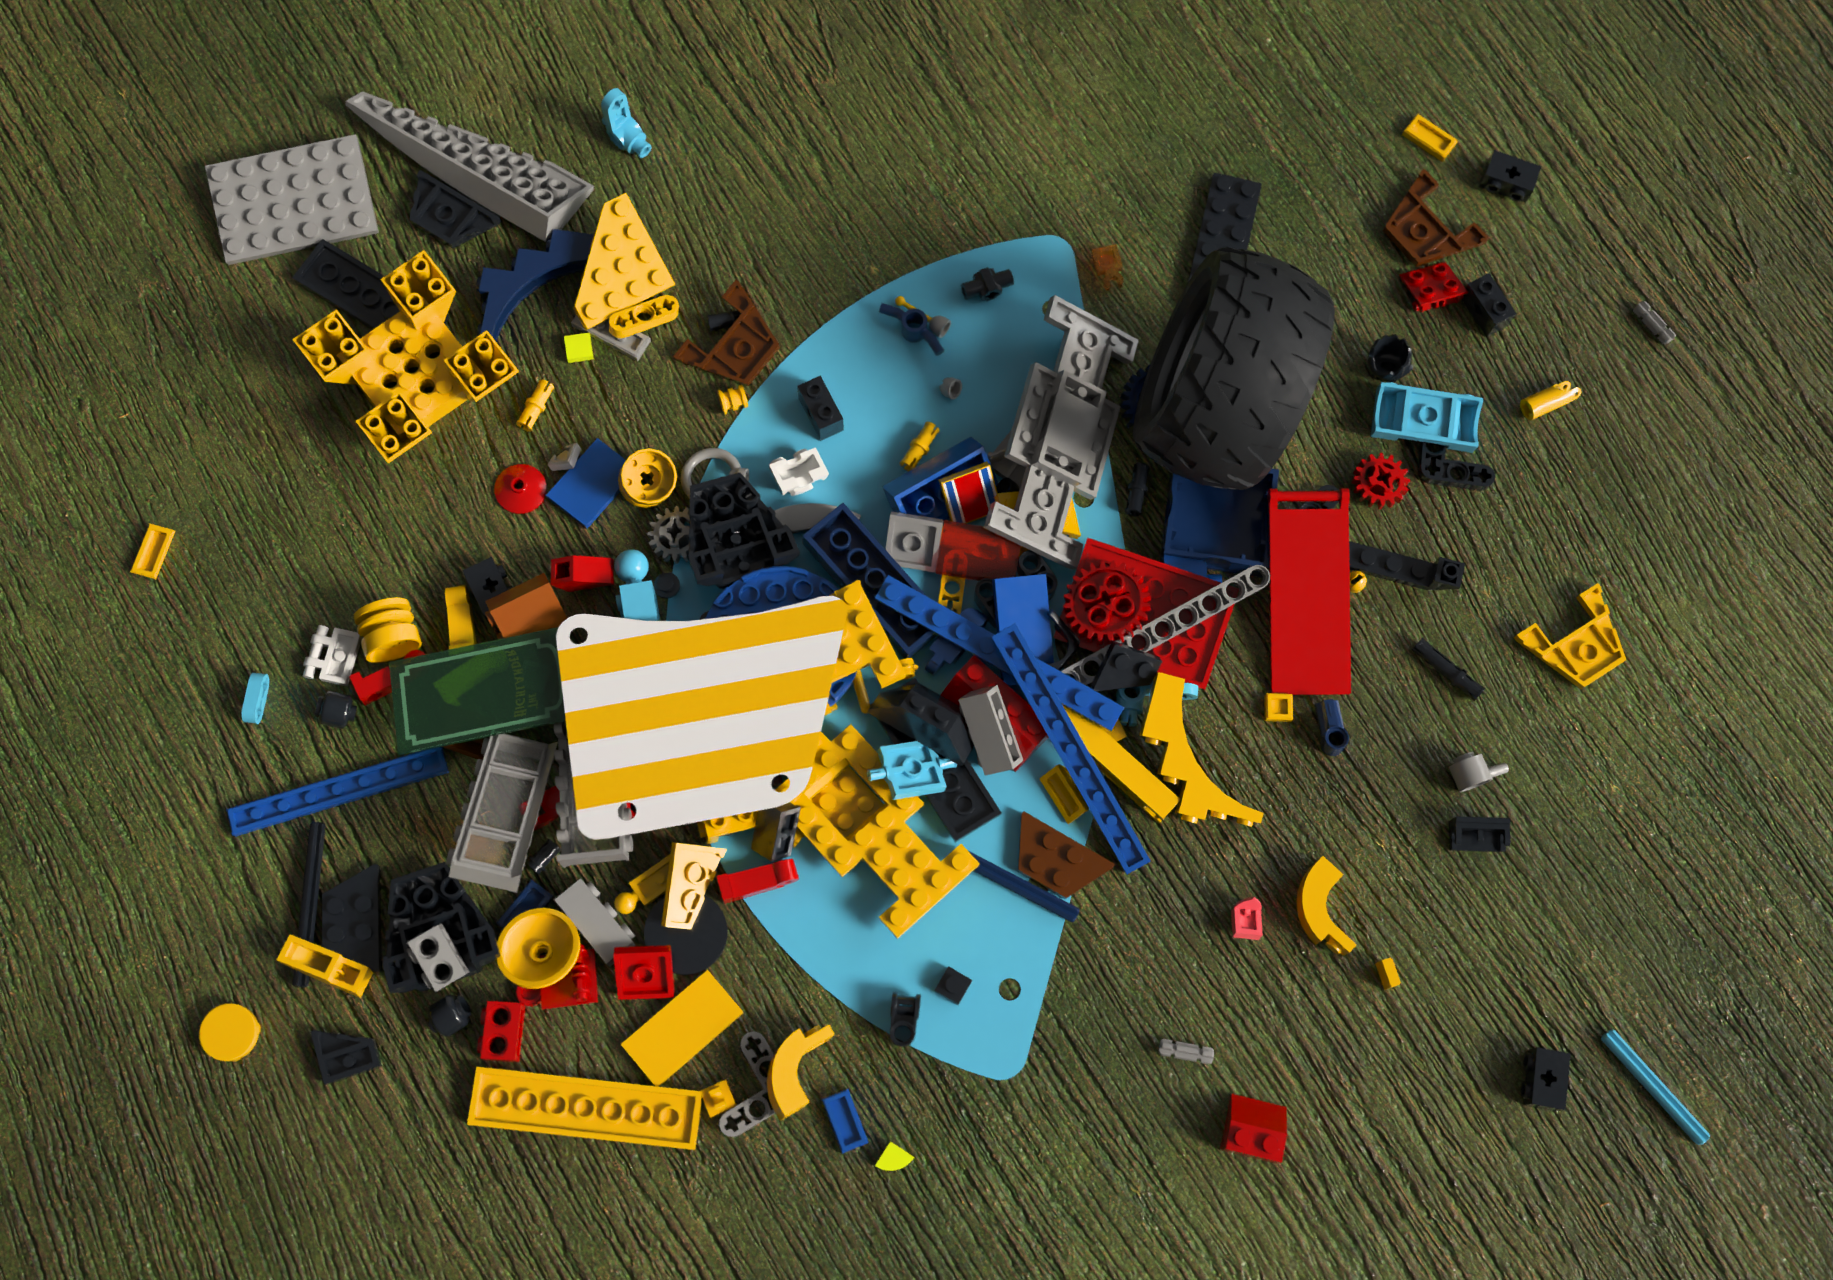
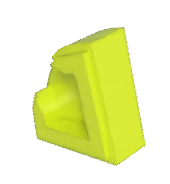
M890 1141L875 1167L887 1171L898 1170L907 1166L914 1157Z

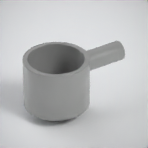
M1469 752L1453 759L1454 764L1449 766L1459 792H1465L1493 780V777L1508 773L1509 771L1506 763L1487 767L1483 755H1475L1474 752Z

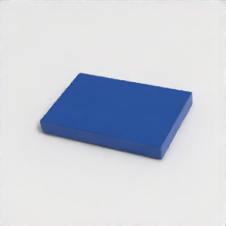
M597 438L576 461L574 469H569L547 493L546 497L588 529L620 493L618 477L620 469L626 460Z

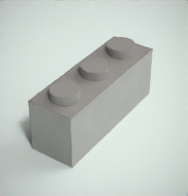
M998 685L970 691L959 699L960 712L965 717L969 736L977 752L978 764L982 767L985 776L1012 770L1024 761Z
M580 878L558 896L555 901L610 967L614 964V947L636 946L631 940L635 935L625 923L620 926L614 918L618 914L608 902L602 905L597 899V896L601 893L592 882L589 881L585 884Z

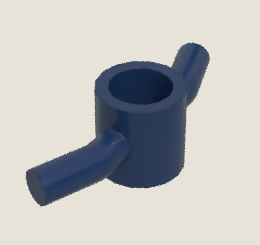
M885 303L881 304L879 313L894 317L902 322L901 333L907 341L919 342L924 339L936 356L944 352L936 336L927 329V317L923 311L913 308L904 312L897 307ZM910 323H917L920 327L911 328L908 325Z

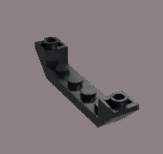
M1349 541V566L1351 571H1361L1366 575L1423 590H1448L1461 587L1465 563L1439 557L1432 563Z

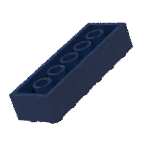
M841 503L803 535L802 544L841 588L852 584L856 580H860L861 586L891 645L904 659L914 656L937 636L932 631L875 600L888 575L923 595L925 593L844 503Z

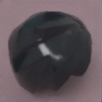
M1396 334L1384 335L1372 345L1368 355V365L1378 378L1388 382H1396L1413 369L1411 364V347L1408 346L1405 338L1399 339Z

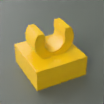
M727 1080L700 1090L710 1118L737 1106Z

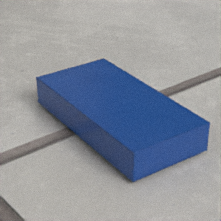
M848 1089L822 1099L842 1154L869 1143Z

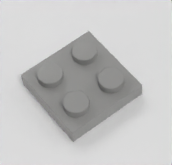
M891 511L886 551L900 567L936 573L943 520Z

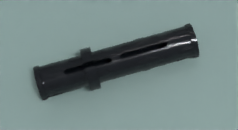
M1423 637L1412 649L1413 652L1451 682L1450 685L1458 687L1473 701L1486 689L1467 674V670L1464 668L1460 669Z

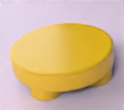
M232 1003L222 1004L213 1008L204 1017L199 1029V1040L203 1050L210 1057L226 1062L238 1061L254 1048L261 1027L254 1014L246 1007Z

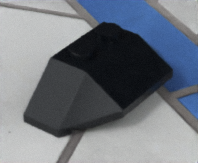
M918 682L880 692L867 712L961 767L974 747V743L969 736L965 717L962 716L959 705Z

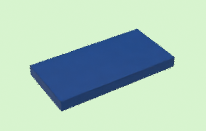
M1046 574L992 579L997 633L1016 623L1034 656L1045 663H1054L1050 617L1047 615L1049 613ZM1001 671V679L1008 686L1018 685L1014 677Z

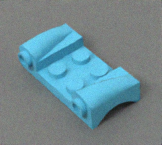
M1381 382L1376 388L1371 437L1393 441L1402 438L1446 445L1447 449L1473 453L1478 448V421L1484 398L1474 397L1470 394H1455L1398 385L1393 382Z

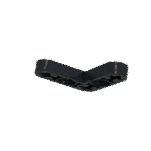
M1420 441L1418 476L1423 482L1483 491L1488 489L1495 481V472L1490 466L1445 459L1446 445L1438 444L1439 451L1433 453L1427 449V442ZM1431 460H1434V462L1432 463V470L1436 471L1433 476L1430 475V472L1428 470H1426L1429 467ZM1453 468L1459 469L1463 473V479H1453L1450 475V470ZM1480 473H1483V477L1487 478L1484 483L1481 482V478L1477 477Z

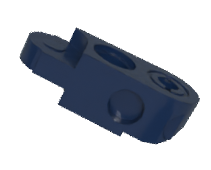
M967 608L959 614L982 628L989 621L986 615L974 608ZM938 636L929 647L935 654L926 665L925 670L934 676L946 662L948 664H955L966 650Z

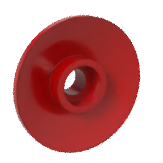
M517 464L506 468L500 473L495 482L494 493L497 502L506 511L513 514H526L534 511L543 503L547 493V484L544 476L538 469L526 464ZM519 482L524 484L521 489L515 488V485Z

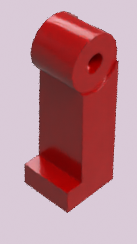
M412 650L406 654L404 659L364 678L360 672L354 673L349 677L360 700L366 706L400 689V674L406 673V666L430 661L424 652ZM431 665L410 669V676L404 677L405 686L426 676L430 671Z
M794 859L781 860L732 874L726 873L716 876L725 904L778 889L799 880Z

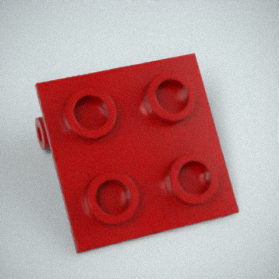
M1446 262L1399 274L1401 280L1416 299L1412 303L1415 312L1419 311L1422 313L1431 309V307L1436 309L1439 305L1443 307L1447 304L1458 303L1460 299H1463L1464 294H1468L1467 289Z
M580 944L577 961L570 972L558 982L540 988L542 1010L598 1002L594 948L585 949V946ZM546 955L539 956L540 959L546 957Z

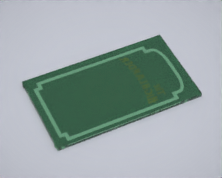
M559 627L389 662L398 754L403 755L566 721L556 634Z

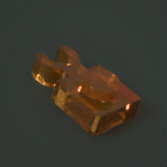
M1117 245L1092 249L1091 256L1097 276L1105 275L1103 282L1105 290H1110V280H1115L1118 283V287L1122 288L1124 279L1119 271H1122L1123 265Z

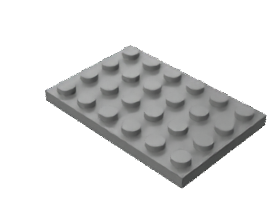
M356 134L205 166L224 257L228 265L316 247L322 239L329 243H335L379 233Z

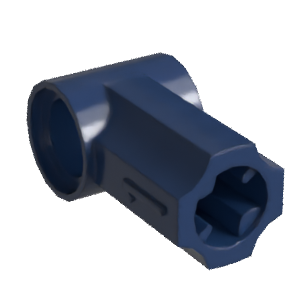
M1333 699L1323 700L1314 705L1321 735L1320 747L1326 755L1337 756L1348 744L1349 735L1344 729L1339 701ZM1328 737H1336L1340 741V745H1332Z

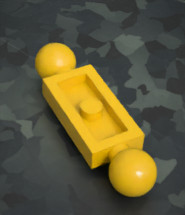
M670 855L629 882L634 891L631 893L622 892L617 895L614 905L619 913L629 914L633 912L639 900L646 907L666 893Z

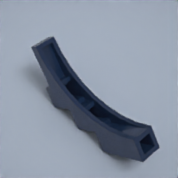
M553 229L552 237L547 239L546 252L518 248L517 257L512 259L511 271L483 267L482 277L479 276L477 278L476 284L477 292H480L483 300L482 316H484L483 324L478 326L477 336L487 330L497 342L499 333L509 315L523 299L537 288L554 279L572 273L583 272L594 234Z

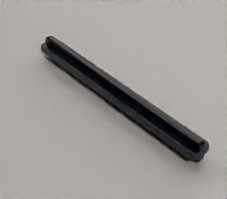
M312 822L309 826L298 927V938L311 943L314 940L326 828L325 823ZM294 969L292 985L298 988L308 987L310 976Z

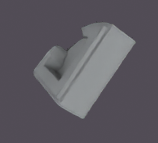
M577 443L565 446V451L557 457L554 455L550 459L548 467L552 471L574 469L581 451L580 446Z

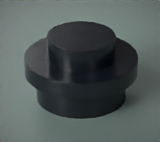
M662 573L654 581V590L661 598H672L679 592L680 581L673 573Z

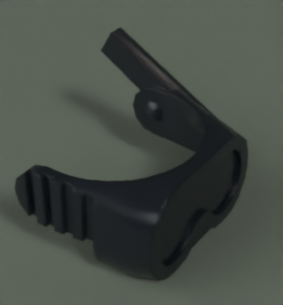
M1051 610L1047 615L1055 623V630L1068 641L1066 643L1067 654L1056 663L1046 664L1061 671L1079 649L1080 639L1054 610Z

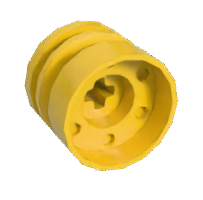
M650 448L638 450L628 457L620 469L618 477L619 490L625 500L636 507H656L664 502L674 490L677 480L676 468L669 456L659 450ZM640 475L644 477L647 475L651 476V486L648 483L642 485L641 481L643 478Z
M397 597L377 600L359 608L354 613L353 619L358 626L357 632L360 636L364 637L361 640L365 659L368 662L385 663L404 658L410 651L418 650L421 647L422 642L418 629L414 624H411L414 616L410 612L411 606L407 599Z

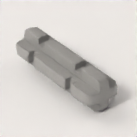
M1646 301L1640 302L1634 307V313L1638 317H1643L1642 321L1654 335H1659L1658 339L1664 345L1671 342L1676 334L1670 328H1666L1667 324L1654 310L1650 311L1651 307Z
M1161 1039L1158 1050L1161 1056L1170 1057L1174 1055V1058L1193 1062L1200 1060V1063L1212 1064L1214 1058V1049L1202 1046V1049L1198 1048L1199 1045L1178 1041L1174 1044L1172 1040Z

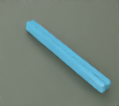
M1609 1030L1601 1037L1605 1045L1697 1145L1704 1144L1710 1138V1134L1615 1030Z

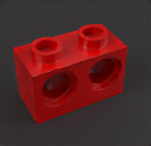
M487 1001V1007L482 1008L481 1025H484L483 1036H479L477 1052L481 1053V1059L503 1062L520 1061L526 1007L524 1004ZM501 1010H507L509 1014L507 1022L498 1025L496 1023L497 1013ZM503 1038L505 1049L501 1053L495 1054L492 1049L495 1040Z

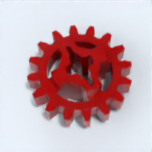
M1380 453L1377 459L1373 454L1368 456L1367 461L1362 459L1358 464L1359 467L1355 468L1353 474L1356 476L1351 481L1352 484L1358 485L1353 492L1362 494L1359 501L1362 502L1367 499L1369 501L1368 507L1376 503L1379 510L1383 508L1385 503L1388 508H1392L1395 502L1399 504L1403 499L1402 495L1408 492L1409 489L1405 486L1410 482L1409 478H1404L1408 470L1400 469L1402 461L1394 463L1393 455H1390L1388 459H1384L1383 453ZM1367 470H1369V477L1367 480H1365V473ZM1394 482H1397L1396 490H1395V492H1393V491H1392V490L1394 489L1393 484H1394Z

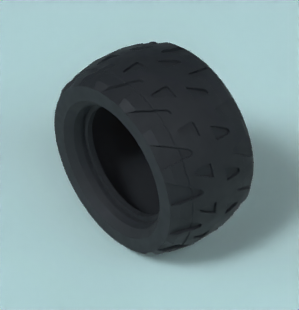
M1224 247L1207 255L1196 269L1179 298L1148 369L1133 425V438L1138 449L1150 456L1154 462L1169 472L1202 485L1244 490L1258 484L1270 472L1290 442L1320 377L1334 326L1335 309L1328 290L1316 283L1312 277L1296 266L1264 253Z

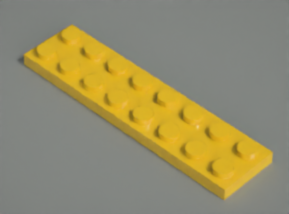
M476 1067L467 1125L695 1150L702 1092Z

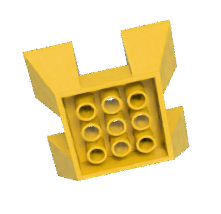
M425 250L381 279L400 312L359 339L336 309L292 339L325 382L358 385L375 408L356 420V423L387 463H390L430 435L432 432L428 428L466 400L477 402L519 372L487 330L462 347L447 328L444 321L456 290ZM395 348H403L399 353H392ZM434 352L440 353L437 358H429ZM412 367L419 368L415 373H407ZM390 382H397L395 387L386 388ZM434 387L431 393H423L425 388Z

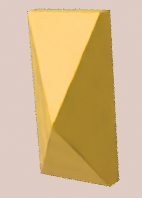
M1058 764L1039 778L1067 824L1072 823L1089 810L1066 767Z

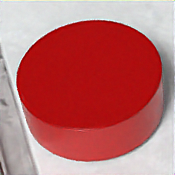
M517 986V1000L527 1007L537 1006L541 1003L540 988L528 989Z

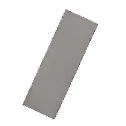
M577 314L571 322L572 327L584 333L590 332L591 337L636 361L640 359L651 342L650 337L641 332L626 338L614 337L609 331V319L586 331ZM620 323L616 324L620 325L621 328L625 327V325H621Z

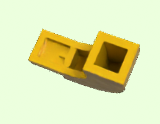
M1322 856L1305 873L1299 885L1297 893L1298 917L1305 933L1315 945L1325 939L1327 941L1326 945L1331 951L1337 955L1341 954L1344 956L1350 953L1357 944L1332 922L1326 907V900L1330 889L1344 874Z
M819 1025L804 1033L806 1038L799 1028L775 1052L768 1068L767 1091L773 1110L780 1121L804 1108L809 1103L798 1081V1064L804 1054L829 1041L835 1035L830 1025L822 1029Z

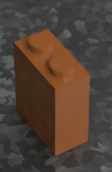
M545 573L485 601L489 609L485 612V615L492 627L498 626L500 633L496 635L502 647L537 639L542 641L557 634L559 626L567 619ZM534 644L512 648L510 651L518 653Z

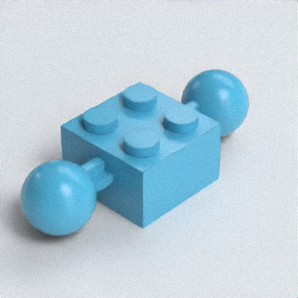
M634 549L621 552L614 564L617 576L626 582V585L619 586L620 595H616L617 607L621 618L661 621L657 596L652 581L642 582L649 569L646 556Z

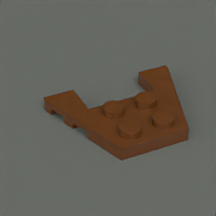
M1425 168L1420 172L1383 229V232L1415 267L1484 245L1489 240V237L1475 222L1454 236L1422 200L1438 188L1439 183Z
M735 280L722 296L724 301L741 313L734 324L709 354H706L687 339L673 357L684 364L749 387L781 346L740 282Z

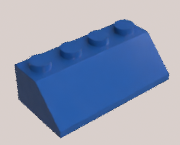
M969 437L885 484L882 488L894 512L942 519L944 522L949 519L939 479L988 462L996 488L998 480L984 446L974 438Z

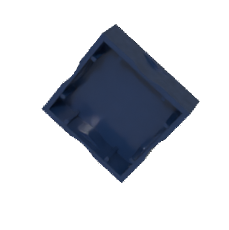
M1271 469L1258 484L1244 490L1206 486L1170 472L1160 562L1164 555L1204 560L1208 570L1239 574L1255 565H1262L1268 570L1269 508L1267 493L1269 488H1277L1279 469ZM1252 571L1250 576L1263 577L1258 571Z

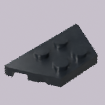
M419 170L417 174V190L414 191L413 196L414 206L411 208L409 218L412 225L453 249L501 223L499 216Z
M378 864L370 866L322 894V947L339 953L344 958L365 965L377 973L382 972L380 866Z

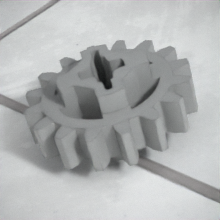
M675 506L674 512H670L666 508V515H656L659 520L657 523L650 522V526L654 531H650L647 534L652 539L649 545L652 549H655L656 556L660 557L663 555V559L667 563L671 558H673L675 564L679 563L680 558H684L688 562L690 526H685L683 521L690 524L689 508L686 507L683 512H681L678 506ZM661 542H664V544H669L670 549L664 547L661 544Z

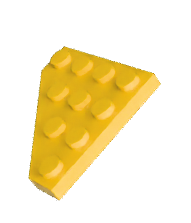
M627 193L604 203L600 211L599 221L590 246L578 295L573 306L585 331L610 319L612 314L633 307L675 285Z

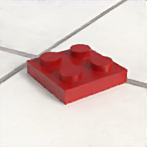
M671 945L614 947L613 956L618 1000L674 998L675 988Z

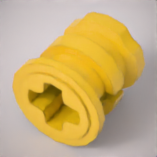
M739 385L738 389L734 390L733 388H728L727 392H722L720 389L717 390L724 415H727L730 409L736 411L739 410L738 407H748L743 385Z

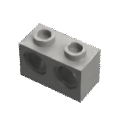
M442 923L407 942L410 946L407 949L408 954L415 964L419 962L424 971L421 976L429 989L433 987L436 992L469 973L467 966ZM425 939H432L435 942L436 951L433 954L424 952L422 944ZM440 963H444L450 968V975L446 979L440 978L436 973V968Z

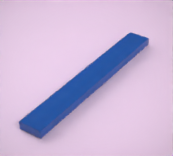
M436 746L228 808L226 810L231 832L236 837L449 773L443 747Z

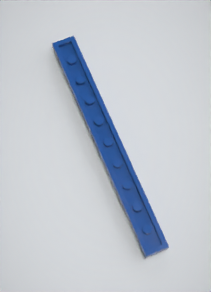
M889 575L886 577L875 597L876 601L1014 677L992 638L995 634ZM1037 659L1062 705L1106 730L1112 731L1124 709L1123 706Z
M1014 623L993 635L992 638L1126 874L1151 862L1017 624Z

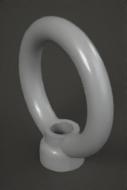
M706 448L689 457L682 468L680 478L682 489L690 499L692 471L698 463L705 459L717 458L725 461L731 469L730 475L741 472L748 482L749 470L748 468H741L736 457L730 452L720 448Z

